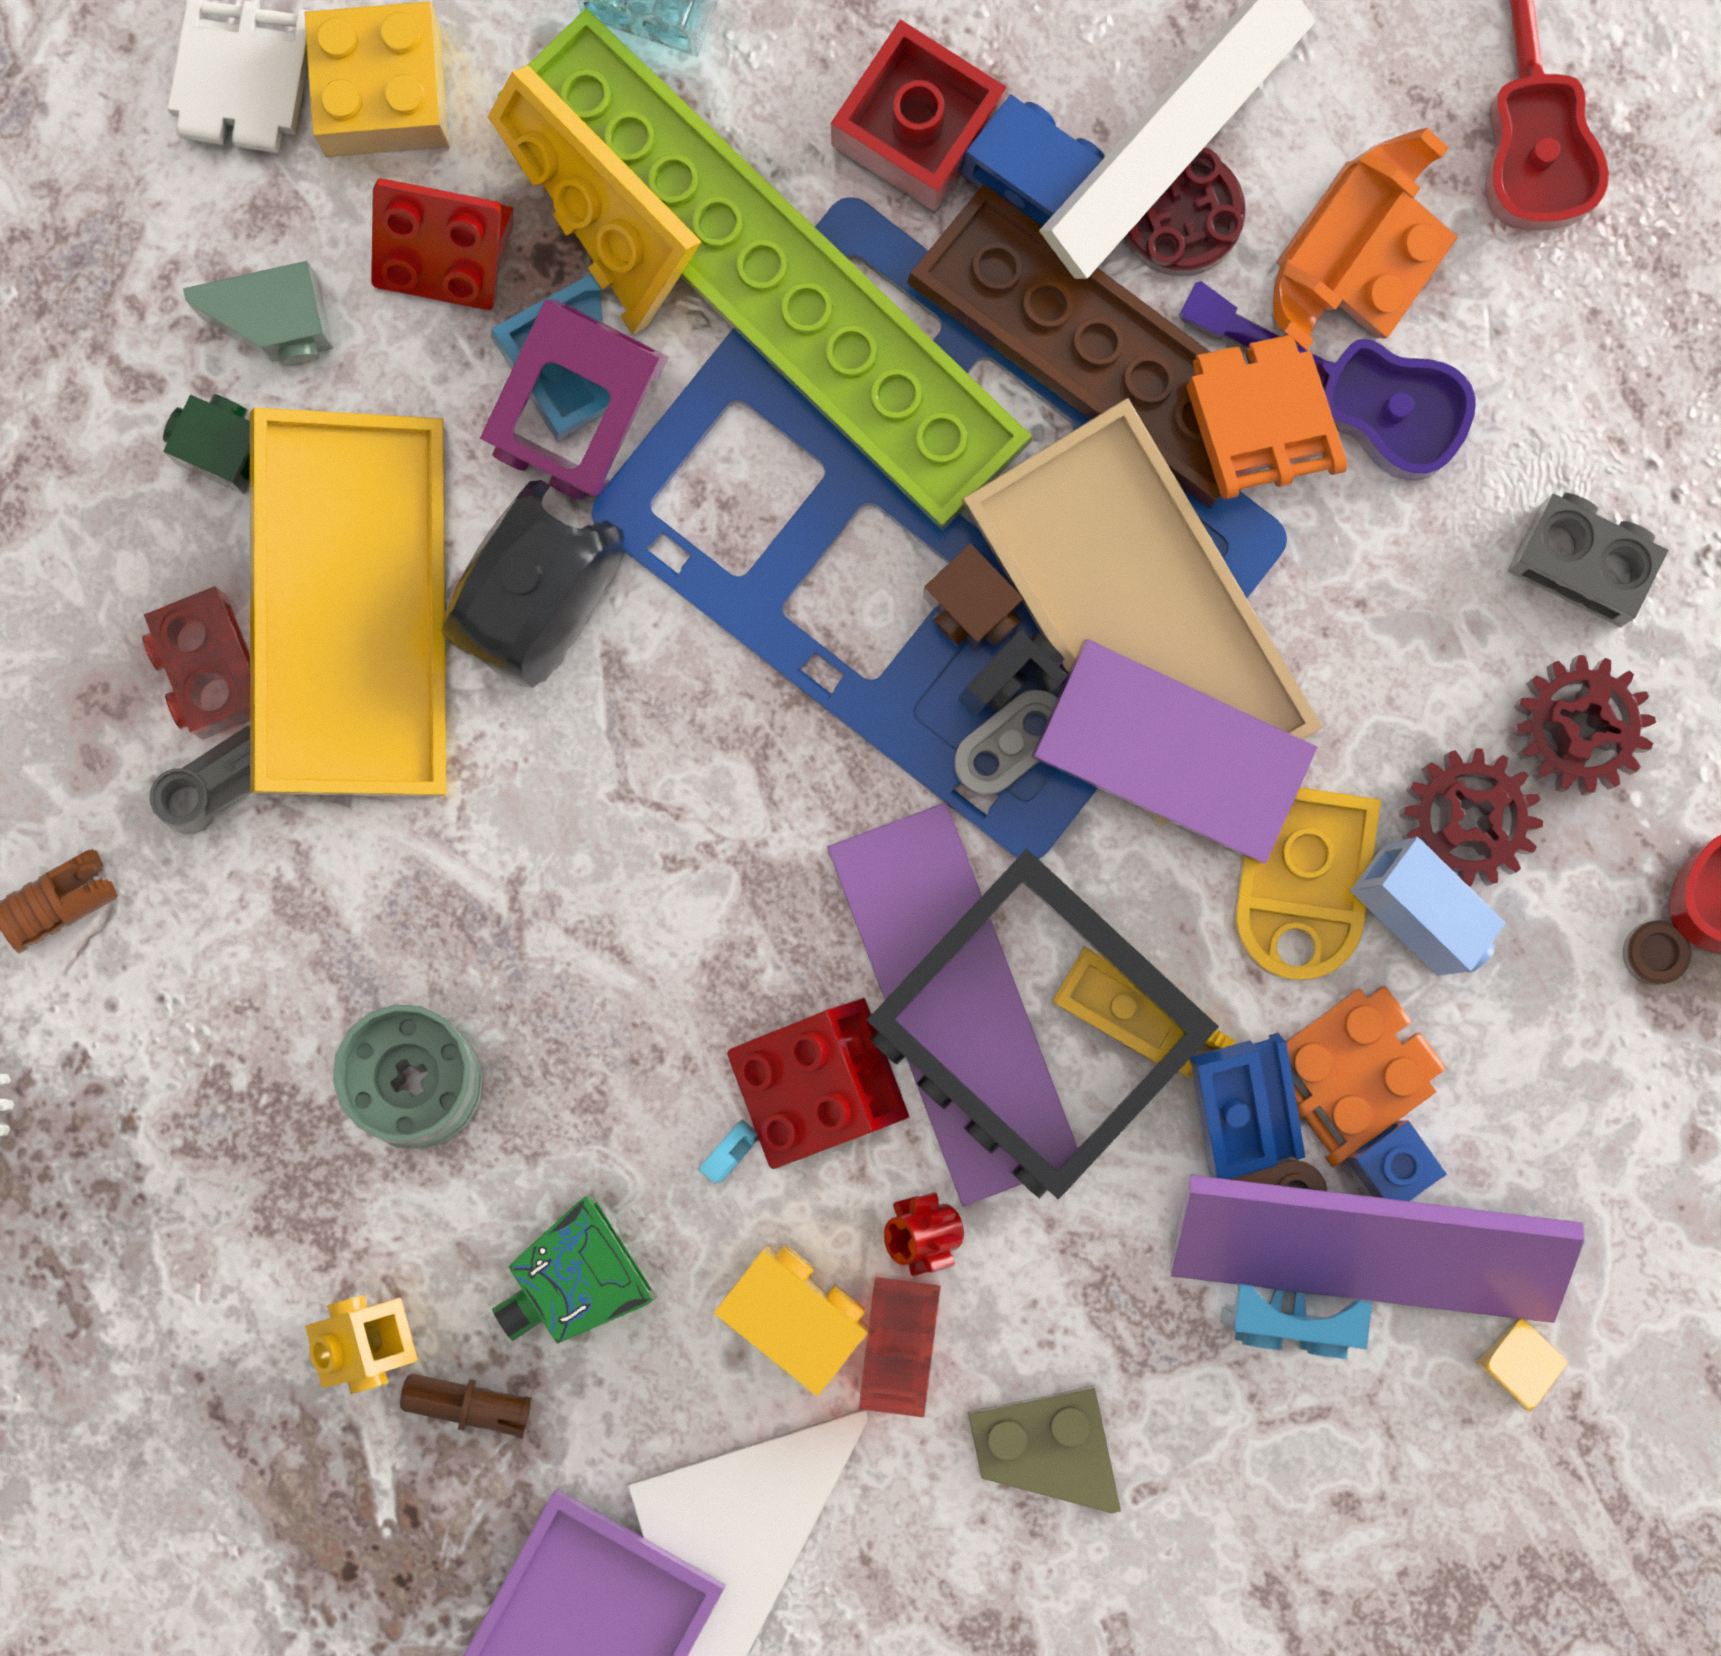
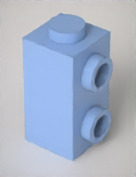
M1419 837L1385 843L1350 890L1366 908L1437 976L1463 972L1470 973L1480 968L1491 957L1495 949L1492 942L1506 924Z

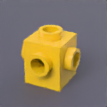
M365 1294L327 1305L330 1318L305 1325L310 1343V1359L318 1372L322 1388L348 1382L351 1394L389 1383L386 1371L418 1361L401 1298L368 1306Z

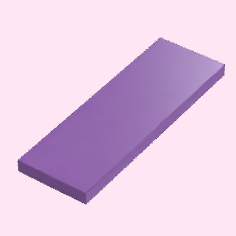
M947 802L827 846L884 1000L889 997L982 897ZM989 918L895 1020L1050 1165L1058 1170L1078 1147L992 920ZM907 1059L914 1080L917 1083L924 1074ZM917 1085L962 1207L1022 1185L1011 1173L1019 1163L1001 1146L993 1154L988 1152L964 1129V1126L971 1118L952 1101L944 1110Z
M1190 1175L1171 1257V1277L1229 1284L1238 1283L1254 1287L1555 1323L1585 1241L1583 1223Z

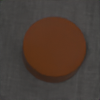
M1662 920L1646 922L1635 927L1626 937L1622 952L1623 961L1629 973L1637 980L1650 985L1666 984L1680 978L1687 970L1692 954L1690 942L1678 932L1673 923Z

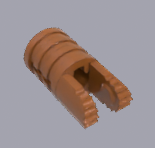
M91 849L79 854L39 876L38 880L22 886V889L13 891L6 895V898L0 900V930L17 953L24 952L29 949L30 945L43 941L46 936L59 932L64 926L72 925L118 897L112 881L109 882L108 879L102 880V878L97 881L93 880V877L98 876V873L102 871L101 867L104 866L97 850ZM88 880H93V882L87 883L86 886L82 887V885L86 884Z

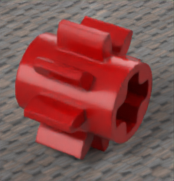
M935 1192L894 1202L893 1208L897 1217L891 1218L884 1228V1243L890 1257L900 1265L909 1264L912 1276L926 1272L933 1273L954 1266L955 1261L951 1251L957 1250L964 1239V1226L958 1212L948 1204H939L938 1194Z

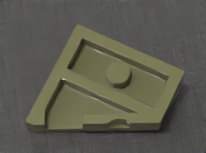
M1094 1386L968 1412L982 1479L1108 1513L1121 1512Z

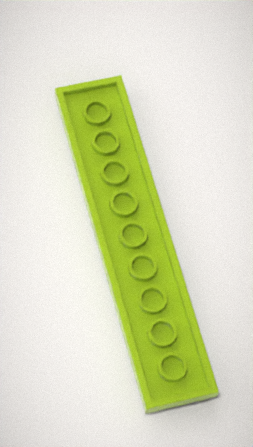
M587 8L528 64L701 241V244L680 277L942 531L966 508L961 500L962 498L995 479L1032 442V435Z

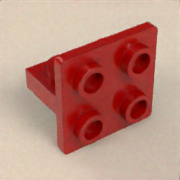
M383 178L377 179L373 187L372 286L378 289L483 310H492L497 295L498 263L513 228L514 207L501 205L493 200Z

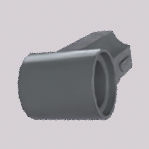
M248 725L183 768L163 772L154 781L150 789V805L153 812L172 830L182 834H195L203 831L213 822L215 815L250 793V726ZM184 787L196 788L199 794L196 808L185 816L171 815L169 801L172 795Z

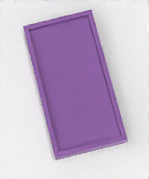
M557 1488L548 1500L464 1656H688L723 1593L726 1584Z

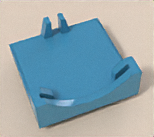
M1237 1283L1235 1305L1226 1304V1307H1222L1220 1323L1235 1331V1340L1242 1341L1243 1345L1282 1350L1283 1338L1300 1340L1299 1349L1308 1350L1309 1354L1347 1359L1349 1347L1367 1350L1372 1302L1354 1300L1339 1313L1329 1318L1316 1317L1306 1314L1303 1292H1295L1293 1311L1288 1313L1281 1312L1284 1290L1275 1289L1270 1303H1268L1257 1293L1253 1286Z

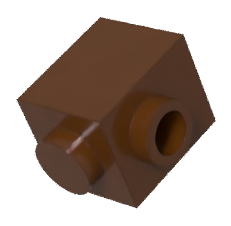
M971 543L924 586L923 598L938 612L932 618L933 623L957 647L965 641L976 651L988 641L995 648L1022 622L1015 613L1021 609L1024 598Z

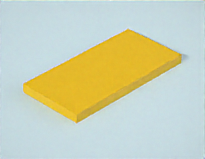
M254 407L250 411V794L441 797L446 795L445 636L440 631L445 618L443 418Z

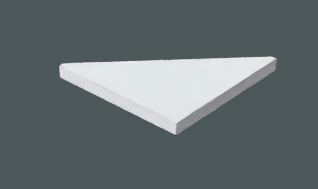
M866 1408L628 1484L643 1537L726 1584L723 1593L688 1656L748 1655L869 1420Z

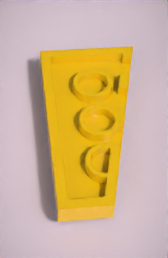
M528 65L512 71L487 117L532 185L542 184L553 200L556 211L553 214L554 218L566 236L572 233L576 234L594 261L588 269L602 290L609 286L612 288L626 309L620 317L633 335L649 326L698 249L701 241Z

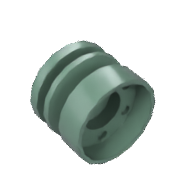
M394 1004L368 1013L348 1030L335 1054L333 1084L340 1107L358 1128L396 1148L424 1150L448 1142L469 1124L481 1101L483 1073L475 1049L446 1018L422 1006ZM410 1066L420 1073L428 1072V1075L420 1081L424 1091L417 1096L407 1089L399 1090V1087L407 1081L403 1071Z

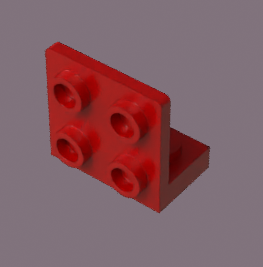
M865 998L822 1011L728 1050L727 1056L770 1168H779L910 1118L887 1056L869 1040L876 1029L867 1021L871 1013Z

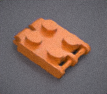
M1292 335L1250 343L1249 348L1246 349V357L1249 364H1245L1239 346L1196 355V360L1192 361L1195 376L1191 377L1186 388L1219 492L1224 500L1238 497L1240 489L1274 482L1277 487L1291 485L1293 477L1328 470L1331 475L1346 472V456L1312 352L1310 350L1299 353ZM1323 456V458H1319V459H1315V460H1310L1311 458H1314V457ZM1270 468V470L1250 474L1252 471Z
M1386 986L1380 987L1368 997L1361 988L1354 990L1286 1040L1291 1069L1310 1094L1305 1098L1294 1084L1299 1120L1302 1118L1306 1120L1329 1153L1325 1158L1331 1167L1340 1164L1434 1095L1437 1091L1429 1081L1446 1069L1420 1032L1413 1034L1402 1043L1395 1036L1396 1033L1412 1021ZM1317 1107H1320L1343 1138L1344 1142L1340 1145L1314 1111Z

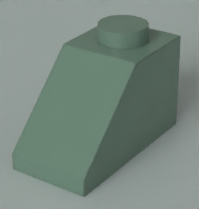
M308 261L183 288L185 301L199 317L271 362L281 360V364L284 366L303 365L318 359V352L333 349L318 276Z

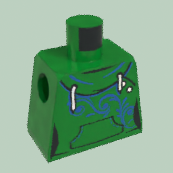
M593 1194L578 1201L508 1266L520 1285L521 1290L492 1308V1311L498 1323L512 1341L543 1322L552 1338L558 1344L642 1308L654 1301L658 1296Z

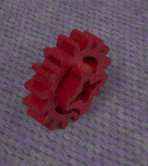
M1578 655L1571 660L1570 672H1567L1565 666L1559 660L1546 667L1550 682L1536 675L1526 684L1530 692L1535 696L1534 699L1521 698L1516 701L1514 706L1520 713L1527 715L1526 721L1511 728L1513 735L1527 736L1529 745L1518 753L1519 758L1528 759L1535 756L1540 763L1536 767L1533 777L1539 780L1550 773H1554L1557 775L1555 791L1561 793L1568 790L1574 780L1578 781L1581 795H1590L1595 792L1597 778H1599L1607 790L1620 785V776L1617 769L1629 775L1636 773L1641 766L1632 755L1633 752L1645 753L1651 750L1653 746L1650 740L1640 736L1641 729L1656 723L1655 716L1640 714L1638 706L1650 697L1648 692L1643 691L1631 694L1627 687L1631 683L1634 674L1629 670L1617 678L1610 675L1611 660L1607 658L1599 661L1593 670H1589L1585 655ZM1582 684L1581 690L1577 692L1573 702L1569 703L1561 699L1557 701L1551 700V697L1559 689L1569 685ZM1610 698L1619 708L1622 721L1617 719L1609 703ZM1584 712L1588 714L1586 724L1594 728L1595 732L1582 739L1579 737L1580 726L1571 722V720ZM1544 730L1550 731L1558 747L1557 753L1548 744ZM1594 748L1616 751L1604 764L1584 767L1586 761L1590 759Z
M1480 748L1472 750L1468 756L1467 763L1464 764L1456 750L1445 754V771L1433 762L1424 766L1422 772L1429 783L1425 785L1412 782L1408 785L1406 791L1417 800L1416 805L1404 807L1400 810L1399 815L1404 819L1414 821L1415 829L1403 835L1402 839L1419 837L1452 871L1457 872V876L1469 887L1472 886L1476 873H1479L1481 880L1486 886L1498 883V866L1510 875L1517 873L1521 866L1514 854L1517 852L1529 855L1534 853L1537 848L1531 840L1525 837L1526 832L1543 827V820L1528 816V808L1541 800L1539 794L1523 795L1520 787L1525 783L1529 775L1523 771L1509 777L1504 773L1508 763V757L1504 755L1496 758L1490 765L1485 764L1484 752ZM1456 778H1480L1491 783L1492 786L1485 791L1469 789L1463 781L1458 782ZM1433 800L1441 809L1439 829L1434 833L1430 821ZM1507 805L1510 807L1512 818L1509 836L1502 828L1503 809ZM1476 806L1483 814L1476 822L1479 828L1474 827L1466 831L1459 823L1466 815L1464 809L1468 810ZM1457 846L1473 847L1480 856L1484 855L1486 859L1478 861L1465 860L1449 852Z

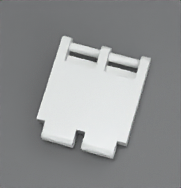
M187 0L167 107L173 117H178L177 134H179V137L223 145L227 126L231 125L234 126L232 143H235V147L279 153L283 134H296L308 65L304 12L313 10L300 9L297 15L260 9L259 2L248 0L244 1L243 6L206 0ZM203 14L239 18L240 24L203 19ZM265 22L296 27L295 33L259 28L258 23Z

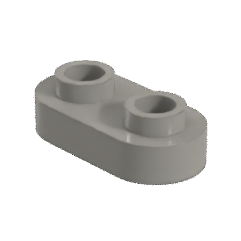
M1043 690L1026 691L1015 697L967 736L959 745L954 760V770L960 784L973 794L993 796L1006 790L1040 761L1032 758L1031 755L1040 735L1033 736L1028 734L1023 727V720L1030 714H1039L1047 722L1057 697ZM987 753L994 756L998 762V770L990 776L980 775L974 768V760L978 755Z

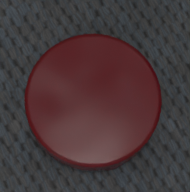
M1204 147L1124 237L1126 244L1140 261L1150 268L1165 274L1187 276L1213 268L1229 255L1243 229L1246 208L1244 194L1238 179L1229 167L1220 160L1217 153Z

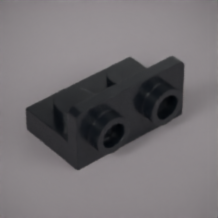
M1020 630L964 689L958 700L977 716L986 705L997 713L1027 680L1031 681L1039 690L1051 693L1068 676L1059 667L1064 661V657L1040 634L1036 633L1029 639Z

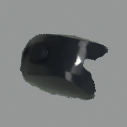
M543 480L529 481L483 539L455 587L440 630L448 641L459 650L482 660L490 669L509 681L522 687L531 688L545 682L553 670L560 666L567 650L574 644L582 628L590 620L605 587L615 577L624 554L623 541L625 538L623 530L607 520L579 529L568 526L548 514L541 503L543 496L551 485Z

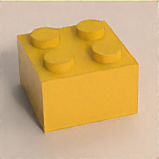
M431 1L304 12L313 136L325 157L449 147L441 27Z
M783 1244L778 1252L766 1245L713 1314L818 1397L866 1336L867 1324L860 1319L865 1313V1307L836 1284L828 1293L808 1278L813 1272L814 1267L786 1244Z

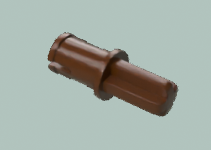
M409 1374L401 1390L400 1408L405 1412L459 1423L458 1430L465 1431L466 1426H471L523 1439L532 1397H521L476 1387V1380L469 1379L468 1385H463L427 1376Z

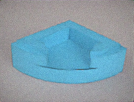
M742 1119L698 1170L714 1184L722 1183L759 1140L756 1130Z

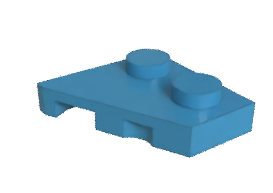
M591 273L492 328L491 338L511 370L545 300L557 299L603 323L600 298L601 287ZM553 362L544 366L529 397L556 441L603 416L610 403V395L604 387Z

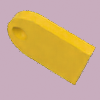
M1300 787L1266 864H1260L1242 855L1234 908V925L1242 949L1259 968L1273 976L1286 980H1310L1333 972L1353 954L1363 933L1366 907L1350 890L1373 860L1381 799ZM1287 930L1301 931L1311 941V956L1302 966H1290L1278 954V940Z

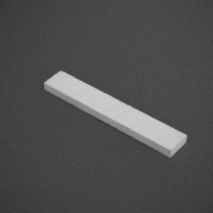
M1246 0L1039 230L1075 279H1087L1316 22L1302 0Z

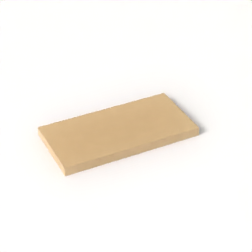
M1129 398L1107 409L961 499L1014 589L1024 598L1023 604L1041 634L1064 657V661L1060 666L1067 675L1083 640L1089 639L1302 740L1323 728ZM1149 812L1153 821L1159 827L1170 822Z

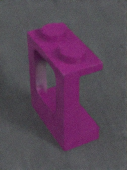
M557 299L545 300L480 439L495 446L492 456L499 461L521 471H526L530 464L552 475L548 484L563 494L578 500H582L585 493L591 496L601 494L609 483L605 478L652 381L659 379L669 356ZM551 362L557 363L604 387L610 395V403L580 465L514 433L519 418L544 366Z

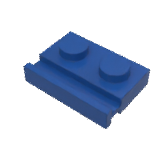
M1279 1033L1270 1034L1268 1040L1254 1044L1249 1040L1190 1058L1209 1171L1214 1178L1232 1179L1277 1166L1278 1160L1292 1156L1296 1160L1305 1158L1287 1042Z

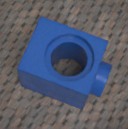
M1398 1120L1346 1159L1370 1194L1377 1198L1410 1201L1447 1175L1408 1120Z

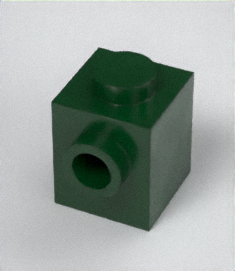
M190 394L184 408L177 407L166 423L163 441L167 444L163 452L177 465L245 494L250 484V421L245 419L248 410L234 401L217 394H213L209 402Z

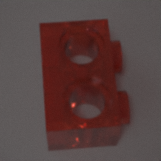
M213 586L144 614L150 633L142 636L143 644L154 668L157 671L165 668L173 689L172 692L165 694V699L179 729L188 727L190 733L204 740L250 721V651L228 596L216 586ZM191 622H202L205 627L203 643L193 651L182 652L178 645L180 631ZM225 680L229 689L226 702L216 710H204L201 704V693L204 687L211 681Z
M875 1273L859 1409L924 1417L941 1288L939 1281Z

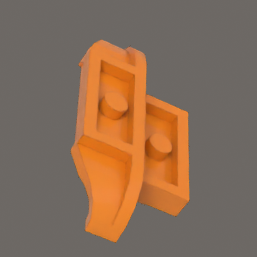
M1428 128L1418 129L1377 144L1354 160L1346 161L1276 261L1280 267L1273 292L1274 318L1278 328L1286 335H1292L1296 344L1301 348L1308 350L1314 342L1311 338V332L1324 310H1336L1338 306L1375 338H1388L1458 238L1414 199L1420 190L1415 180L1427 166L1435 160L1442 158L1449 148Z

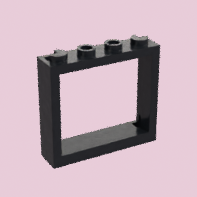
M1027 848L867 1019L876 1029L869 1040L896 1065L906 1057L924 1074L916 1084L944 1110L953 1101L971 1118L964 1126V1129L991 1154L1001 1146L1019 1163L1011 1173L1039 1199L1049 1191L1058 1200L1219 1028L1211 1018ZM1022 883L1185 1033L1058 1170L1050 1165L895 1020Z

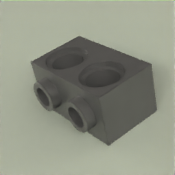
M1553 493L1539 506L1507 572L1619 627L1624 626L1636 618L1668 553V549L1654 543L1655 535L1640 525L1628 521H1621L1617 525L1597 515L1598 507L1581 496L1564 493L1560 497ZM1560 527L1572 535L1575 542L1573 555H1561L1551 548L1548 542L1549 528ZM1608 555L1620 556L1628 562L1632 572L1629 584L1617 583L1609 577L1605 567Z

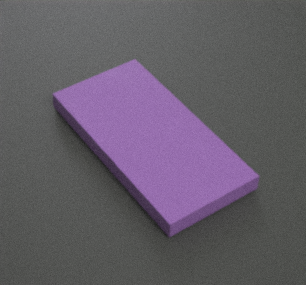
M1086 639L1082 642L1031 757L1260 864H1266L1318 747Z

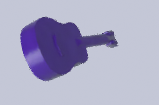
M1202 281L1195 283L1179 313L1181 321L1220 340L1223 336H1226L1249 348L1250 343L1281 337L1237 314L1238 308ZM1359 339L1350 344L1335 363L1312 353L1337 431L1355 438L1371 459L1392 476L1404 480H1422L1431 477L1455 456L1467 438L1475 415L1476 396L1466 376L1455 367L1432 359L1400 357L1387 350L1378 342L1369 339ZM1297 345L1299 353L1308 351Z

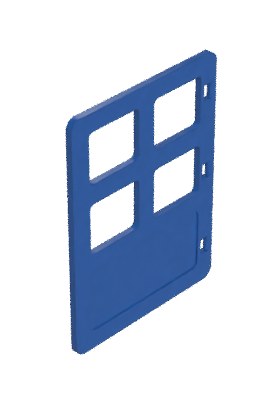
M855 197L840 199L830 207L817 223L815 228L846 258L862 261L939 321L941 330L933 341L967 374L978 362L983 360L991 361L1069 421L1073 430L1090 420L908 285L907 281L911 271L929 250L868 203ZM733 328L603 489L602 493L596 498L592 506L594 524L607 520L622 529L625 537L623 541L624 552L941 801L947 802L950 808L1017 859L1026 848L1038 859L1042 858L1048 853L1098 788L1040 761L1006 790L996 794L998 798L991 805L986 815L954 790L960 786L954 770V760L961 742L996 714L986 705L975 716L958 700V697L1020 630L1029 639L1036 633L1041 636L1043 635L1022 603L1021 609L1015 613L1022 622L997 647L994 648L988 641L976 651L965 641L957 647L933 623L932 618L938 613L933 609L884 672L877 679L868 680L790 621L783 613L785 603L859 510L865 506H874L948 564L971 543L1012 587L1013 585L976 526L959 514L942 531L791 383L773 370L768 361ZM737 403L748 407L820 463L825 470L822 480L751 569L743 576L730 574L657 517L651 509L656 497L731 405ZM1182 488L1246 598H1248L1285 550L1287 535L1283 525L1240 490L1238 497L1224 500L1220 496L1212 508L1209 509ZM662 535L690 556L681 567L679 574L648 550L655 545ZM815 654L843 675V678L835 686L832 694L801 670ZM1066 678L1051 694L1058 698ZM1027 680L1004 706L1026 691L1039 689L1031 681ZM1039 714L1026 716L1023 720L1025 731L1033 736L1041 735L1046 724L1044 717ZM983 753L975 758L974 768L980 775L990 776L998 770V762L991 754Z

